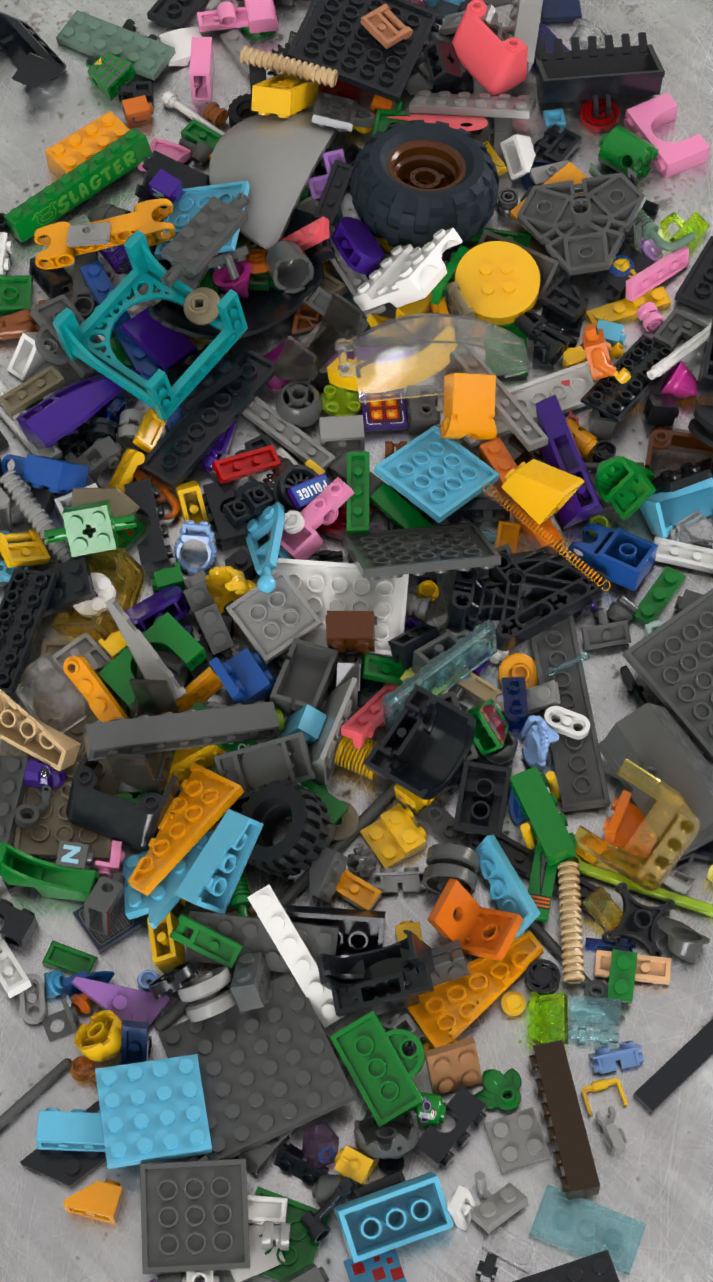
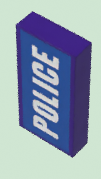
M324 473L290 487L287 492L298 510L311 503L331 483Z

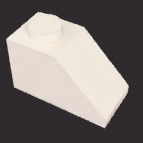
M515 134L502 141L500 144L511 181H515L530 172L536 156L530 136Z
M25 332L22 334L7 371L22 381H26L46 361L38 353L35 346V338L38 332ZM44 345L46 349H51V346Z

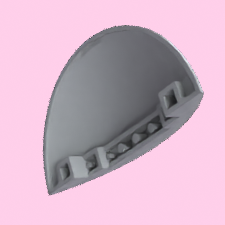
M301 111L297 112L296 115H290L289 118H279L277 114L273 113L249 117L230 128L220 138L212 152L209 163L210 185L248 181L250 185L248 193L250 202L245 206L244 210L248 214V220L240 227L239 232L267 250L275 243L280 242L289 226L291 215L299 202L300 196L321 160L322 154L326 149L332 148L340 134L334 127L327 126L322 128L311 122L314 112Z

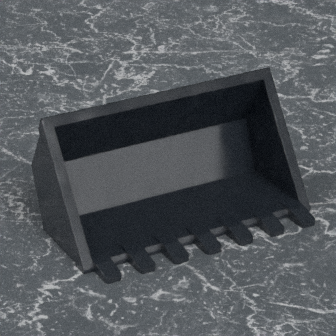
M645 32L638 33L639 45L631 46L628 33L622 34V47H614L613 36L605 35V48H597L596 37L589 36L588 49L580 50L579 38L573 37L571 38L570 51H563L562 39L554 40L555 52H547L545 40H538V53H535L534 57L538 100L542 104L592 100L594 118L599 117L598 100L604 99L606 117H609L612 114L611 98L660 95L665 71L652 44L647 45Z

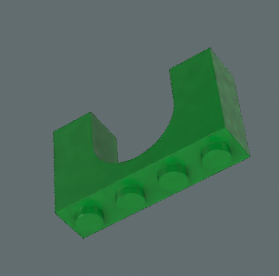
M168 612L158 617L147 631L141 632L155 651L171 653L190 672L208 658L205 649ZM124 647L113 661L106 663L103 669L101 668L98 675L121 702L138 717L144 715L156 703L152 695L136 680L137 664L128 647Z

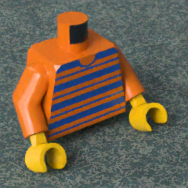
M596 324L586 325L584 327L585 333L581 336L593 381L608 376H615L621 384L626 383L631 378L630 372L624 367L619 372L616 371L617 368L612 365L610 355L614 359L620 358L625 353L623 345L617 343L611 347V344L605 340L603 329H598Z

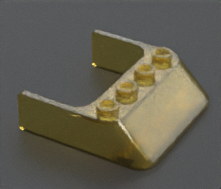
M625 759L617 774L657 801L628 843L622 847H615L583 826H579L575 833V838L580 848L643 889L653 891L661 886L700 830V822L684 797L677 790L630 760Z

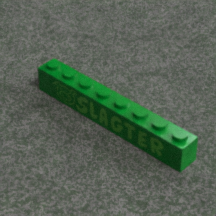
M136 128L128 131L124 136L112 142L100 152L95 153L91 158L79 164L67 174L62 175L58 180L46 186L16 208H13L4 215L11 234L21 243H24L34 236L37 229L52 224L144 162L146 156L151 157L152 155L147 137Z

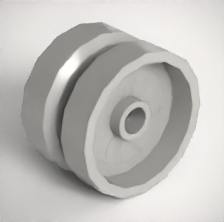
M226 966L201 973L190 981L184 982V986L177 990L182 1002H191L185 1009L191 1023L213 1017L237 1004L230 989L231 986H227L232 977Z

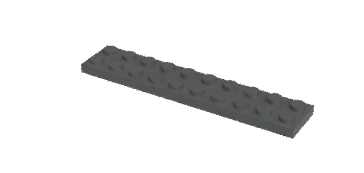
M524 601L523 607L525 609L538 601ZM573 615L530 638L538 685L552 680L556 681L561 704L557 706L584 715L590 722V730L585 738L577 740L558 733L559 740L550 743L554 771L560 791L562 812L610 806L601 753L597 747L599 743ZM536 616L531 620L527 621V625H530L543 617ZM556 718L552 719L555 723L559 722ZM574 727L576 731L582 730L580 727Z

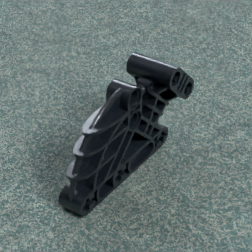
M546 547L536 551L518 552L510 555L498 552L501 556V565H494L488 571L492 581H484L481 578H477V572L474 568H471L469 571L457 570L450 598L446 628L454 633L462 632L466 629L467 625L472 628L477 626L483 630L487 629L495 633L493 639L494 646L498 650L508 651L601 599L608 579L603 572L596 571L592 580L598 574L600 576L594 583L587 575L590 569L586 573H582L581 570L575 568V565H572V562L570 563L569 560H566V558L569 559L568 557H563L559 553H549V549ZM580 560L576 564V567H578L583 560ZM585 562L579 567V569H582V567L585 565ZM601 577H603V579L598 583V585H601V586H597V583H596V582H598V580H599ZM496 587H498L504 593V595L496 592ZM520 598L538 601L518 612ZM536 616L543 617L530 625H522ZM491 620H500L496 629L488 625Z

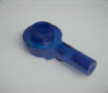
M617 937L616 942H604L602 939L586 938L585 947L604 949V951L616 949L633 952L636 946L631 943V939Z

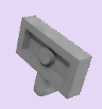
M479 1171L475 1173L477 1195L484 1202L470 1211L471 1218L486 1232L490 1233L528 1204V1199L511 1183H508L492 1195L487 1190L484 1172Z

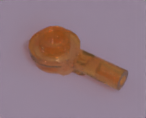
M85 1056L76 1057L71 1062V1076L77 1081L90 1080L97 1086L94 1062Z

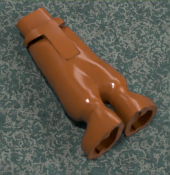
M46 300L39 301L38 306L45 303ZM30 309L20 310L0 317V341L20 339L25 332H39L41 328L29 314Z

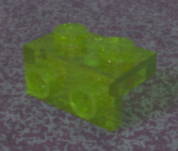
M530 992V1000L527 1003L530 1024L527 1031L531 1041L536 1045L563 1040L564 1044H568L567 995L565 993H556L540 996L537 992Z

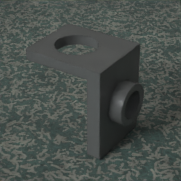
M66 998L61 999L64 1010L49 1015L42 1021L50 1042L78 1030L75 1021L79 1020L75 1007H69ZM60 1019L64 1022L62 1031H51L50 1024L53 1020Z

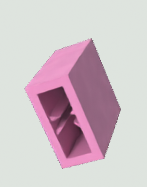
M192 37L189 68L192 101H212L214 78L212 37Z

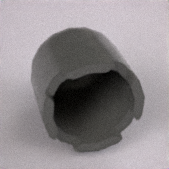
M280 241L268 250L265 263L275 286L284 290L285 293H297L305 289L304 285L313 279L314 268L301 247L292 241Z

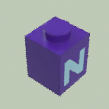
M160 169L149 183L150 194L157 199L164 198L174 203L178 202L183 195L182 182L163 169Z

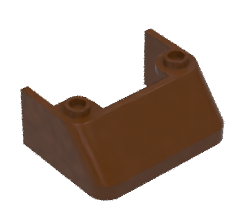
M656 426L651 429L649 434L644 467L650 468L652 449L713 457V447L696 438L689 430Z

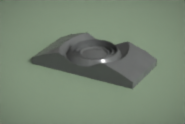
M303 731L214 756L218 774L242 786L244 793L237 800L249 797L253 791L257 792L259 790L258 787L265 783L269 785V782L274 780L281 781L286 779L300 783L316 778Z

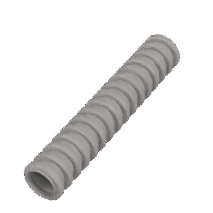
M16 470L6 472L0 478V484H4V490H8L7 494L12 495L11 499L16 501L15 504L18 507L20 506V511L24 512V517H28V522L32 523L34 529H37L36 533L41 534L40 538L42 540L47 539V537H44V530L58 527L53 525V520H49L50 516L45 514V509H41V504L37 503L36 498H33V493L28 492L29 488L25 487L24 481H20L21 477L16 476ZM66 540L46 544V541H44L45 545H49L48 549L50 551L53 550L52 554L57 556L58 562L64 563L76 558L71 556L69 543Z

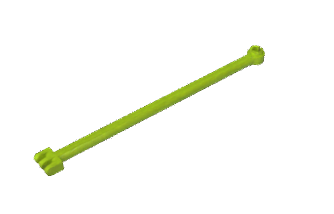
M578 855L566 860L578 863L580 874L613 885L623 882L627 885L628 890L664 902L673 900L676 906L713 918L712 904L581 861Z

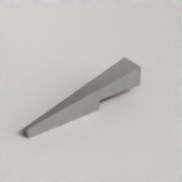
M112 597L105 603L158 707L162 709L187 693L184 687L179 685L174 678V674L166 667L140 630L136 629L130 621V617L122 610L116 599Z

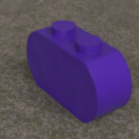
M343 217L331 236V240L348 267L358 273L370 275L376 270L385 253L367 225L355 218Z
M171 586L158 591L124 612L130 617V621L136 629L143 632L147 631L158 617L165 615L167 612L176 621L180 620L189 613L190 607L181 588Z

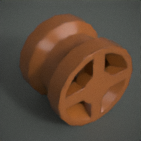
M212 102L206 107L203 118L209 122L211 121L214 126L219 128L226 122L228 111L225 108H220L216 102Z

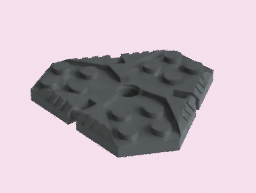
M623 173L583 178L582 184L575 185L573 180L533 186L517 218L526 230L541 245L546 247V251L555 260L559 261V265L569 276L609 270L616 254L619 252V248H621L625 240V233L630 231L634 220H636L645 203V195Z

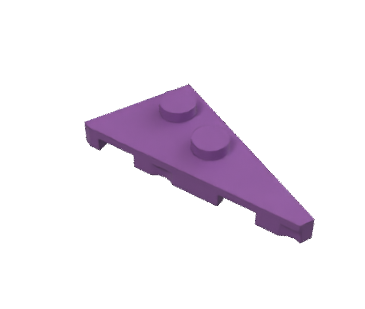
M77 976L71 982L104 1010L113 1011L122 1023L123 1020L148 1022L150 1026L170 1000L168 996L155 1000L151 992Z

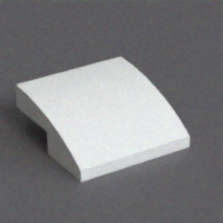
M198 27L176 29L159 35V42L175 48L176 53L169 61V66H188L192 37H202Z

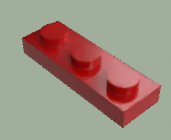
M269 445L213 461L212 467L220 484L279 468L281 461L274 446Z

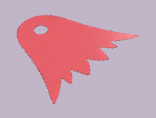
M408 114L410 116L387 117L406 121L424 120L426 123L440 121L449 123L451 128H462L466 131L480 130L488 125L487 120L479 116ZM462 123H470V124H472V126L464 127V126H461L460 124H462Z

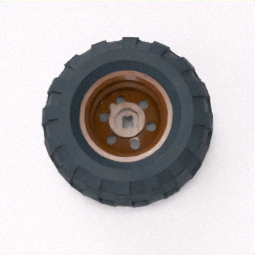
M411 120L410 124L403 125L398 122L389 125L384 132L377 131L370 137L362 151H359L352 166L354 167V172L351 175L350 193L353 206L359 218L367 225L377 239L384 237L388 241V245L393 247L411 244L414 249L416 247L422 248L434 239L433 235L437 231L454 228L463 242L459 245L463 246L484 229L493 216L494 208L497 205L499 176L495 163L487 151V147L480 140H473L470 132L462 128H451L449 123L440 121L426 123L424 120Z

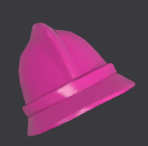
M246 261L235 263L240 277L231 280L227 266L214 271V283L226 294L232 289L238 293L240 298H247L249 296V279L252 271L250 263Z
M683 361L678 362L669 370L659 392L660 395L666 394L667 396L677 398H689L699 394L697 380L688 370V367L684 365Z

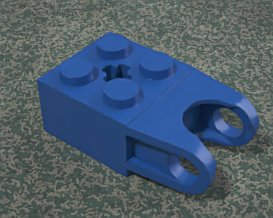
M8 454L1 462L3 474L9 471L7 465L12 459L15 463L13 470H16V476H20L23 481L31 482L30 487L45 488L50 492L69 494L73 492V488H84L89 471V466L27 454V458Z
M588 523L583 527L582 536L588 543L573 542L568 547V552L571 550L569 556L574 553V556L571 558L572 560L575 556H577L575 561L581 558L587 564L586 567L590 566V570L603 572L608 580L632 591L637 589L655 564L658 549L657 544L621 528L614 530L595 523ZM588 530L594 531L597 537L590 535ZM574 549L581 551L583 556L577 555Z

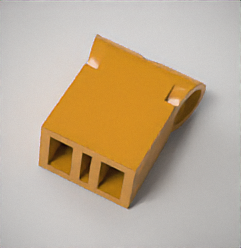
M452 373L444 376L445 418L440 431L442 439H460L465 435L482 441H490L497 438L496 424L493 419L495 415L496 375Z

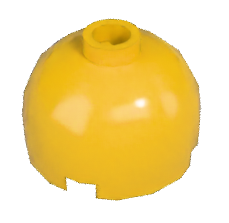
M102 1010L90 1016L92 1021L87 1025L83 1022L74 1038V1043L78 1050L85 1057L96 1062L116 1057L122 1048V1021L113 1011Z

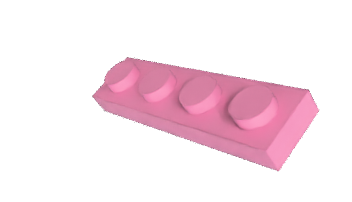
M683 246L679 250L669 253L628 279L625 286L626 299L633 302L688 267L689 248Z

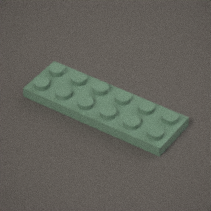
M78 10L56 37L57 43L97 59L107 52L125 59L133 64L136 74L153 81L158 78L176 53L175 48Z

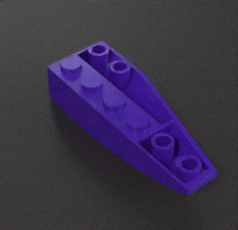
M129 368L139 376L141 375L140 371ZM99 374L69 385L52 394L16 419L28 441L45 448L55 446L62 437L73 434L77 427L87 421L124 389L104 375Z

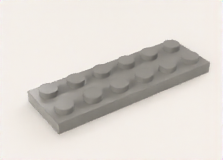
M421 90L416 93L409 104V113L529 119L536 107V98H530L529 95L510 97L509 94L490 96L489 93L471 95L469 92L451 94L449 91L431 93L429 90Z

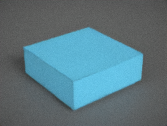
M563 108L543 111L546 130L553 125H557L559 129L566 128L567 123Z

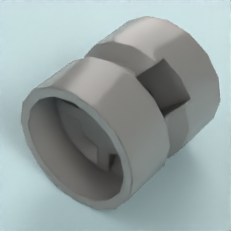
M126 409L121 412L116 440L122 448L141 449L132 441L145 415L143 411Z

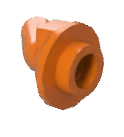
M84 993L71 996V1006L75 1007L77 1013L89 1014L91 1012V1002H94Z

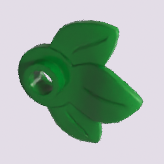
M513 1068L509 1069L505 1074L495 1069L485 1070L482 1075L485 1088L477 1092L475 1096L486 1104L487 1109L496 1107L506 1111L516 1109L521 1102L519 1088L522 1080L520 1074ZM507 1095H512L509 1099L504 1098Z

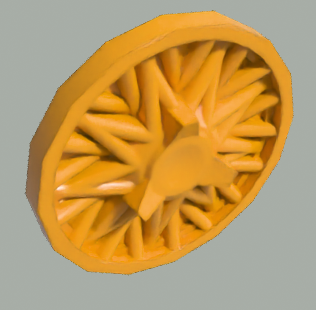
M514 653L501 661L498 668V679L506 692L515 694L538 686L535 661L528 655Z

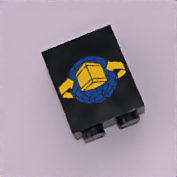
M624 241L609 270L588 273L587 281L592 287L604 293L609 300L615 302L622 299V293L626 290V281L654 263Z

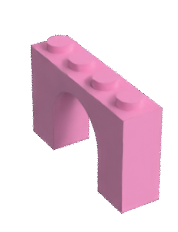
M668 92L626 109L624 126L627 130L653 144L659 150L656 158L652 161L658 172H661L665 178L708 161L710 146L700 134L675 143L662 141L652 132L654 129L676 120L678 105Z

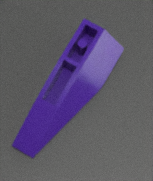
M553 395L535 404L538 426L548 437V445L541 447L542 458L550 466L582 478L585 481L557 512L563 529H566L604 512V508L593 486L594 484L557 396Z

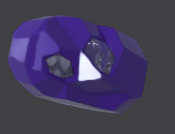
M30 758L26 765L24 780L27 786L42 789L44 785H48L51 787V790H55L65 783L66 773L64 770L58 771L36 758Z

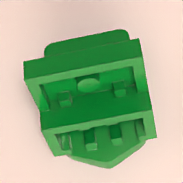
M614 456L600 462L595 475L596 483L593 486L605 503L613 505L622 520H628L657 491L651 483L655 478L654 473L624 456Z

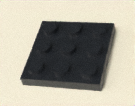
M209 344L205 345L194 355L187 357L178 366L167 371L166 375L171 387ZM226 353L182 403L190 410L243 374V372Z

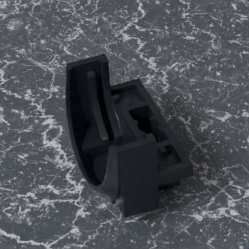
M403 930L407 934V938L386 947L349 955L322 953L317 956L321 985L332 991L336 1015L341 1017L360 1011L369 1013L373 1010L377 1015L420 1004L418 995L434 991L430 972L435 971L431 947L420 940L412 931Z

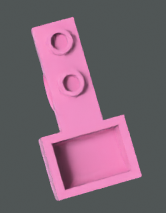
M244 0V7L237 8L231 2H222L218 5L217 10L197 12L200 32L248 27L250 34L279 30L274 0Z
M337 477L300 512L305 519V525L300 532L289 534L283 528L280 547L286 550L294 559L307 560L323 545L322 538L315 530L321 524L330 525L337 519L339 514L338 508L354 494L352 488Z

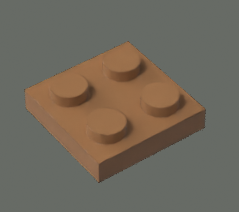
M473 1037L425 1051V1060L433 1094L444 1095L457 1091L462 1086L467 1088L483 1083L476 1043Z

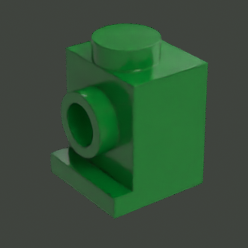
M179 562L174 563L175 567H165L153 572L154 577L150 578L153 591L157 590L158 592L171 586H178L181 590H185Z

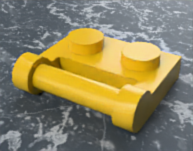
M36 529L13 534H3L0 532V552L8 568L48 564L50 556L40 535L36 533Z

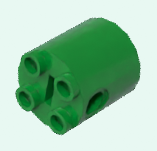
M616 126L610 133H605L600 139L598 160L617 173H623L627 178V168H630L636 173L638 180L641 177H647L651 169L649 165L656 158L659 150L653 144L624 127Z

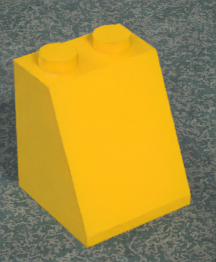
M532 459L528 463L522 462L516 469L513 468L504 477L507 481L501 487L540 525L557 513L585 481L582 478Z

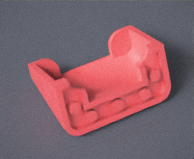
M473 0L467 5L451 44L454 46L457 60L488 93L500 95L527 80L528 46L522 40L515 37L502 42L481 20L487 12L486 4L482 0Z

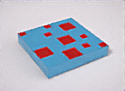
M396 1249L354 1263L351 1259L344 1261L350 1282H407Z

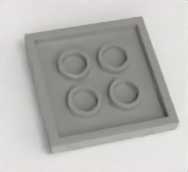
M283 569L272 575L276 581V587L272 592L263 593L256 586L226 607V611L266 664L289 649L294 638L302 640L323 625L322 620Z

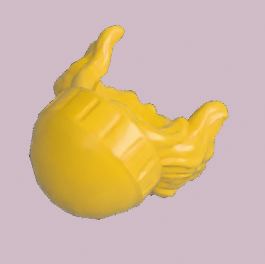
M232 566L211 568L209 575L205 577L206 587L221 615H229V613L223 610L227 603L232 600L235 602L257 586L253 581L246 580L242 571L236 570Z

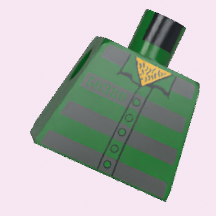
M108 52L104 53L99 59L91 56L86 61V67L89 68L88 74L92 84L111 101L119 94L118 87L126 86L136 76L131 62Z

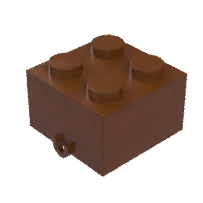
M327 611L325 622L328 648L339 651V655L346 654V652H356L359 655L375 652L377 616L374 615V611Z

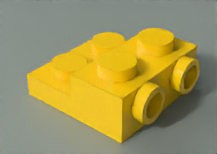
M401 804L381 814L378 821L360 830V836L376 856L382 868H394L426 849L425 839L428 837L422 826L416 827L413 823L415 818L412 811L408 807L404 809Z

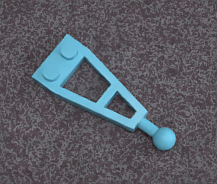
M280 502L268 506L259 517L250 520L246 525V542L256 573L261 576L258 579L257 586L263 593H270L276 587V581L271 576V571L277 565L285 520L284 506ZM271 531L270 540L259 548L257 541Z

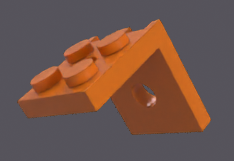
M449 878L427 920L448 943L459 940L463 954L502 961L524 919L518 913L481 907L458 880ZM456 909V915L453 917L454 910Z

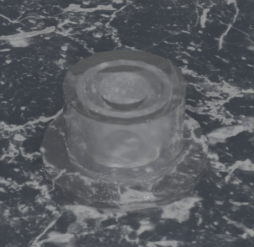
M576 18L573 22L576 30L569 39L570 45L571 38L578 37L580 50L588 49L589 36L596 37L597 46L605 45L604 37L606 34L600 27L587 19Z

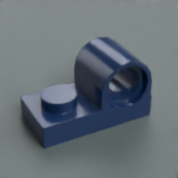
M123 1020L121 1065L149 1061L152 1047V1036H149V1023Z

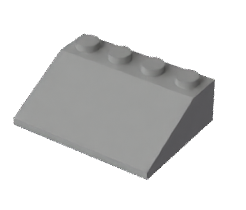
M352 677L330 693L329 698L324 700L321 712L327 715L318 740L307 746L316 776L311 781L318 786H328L336 766L334 764L335 753L343 737L341 735V726L358 711L357 678Z

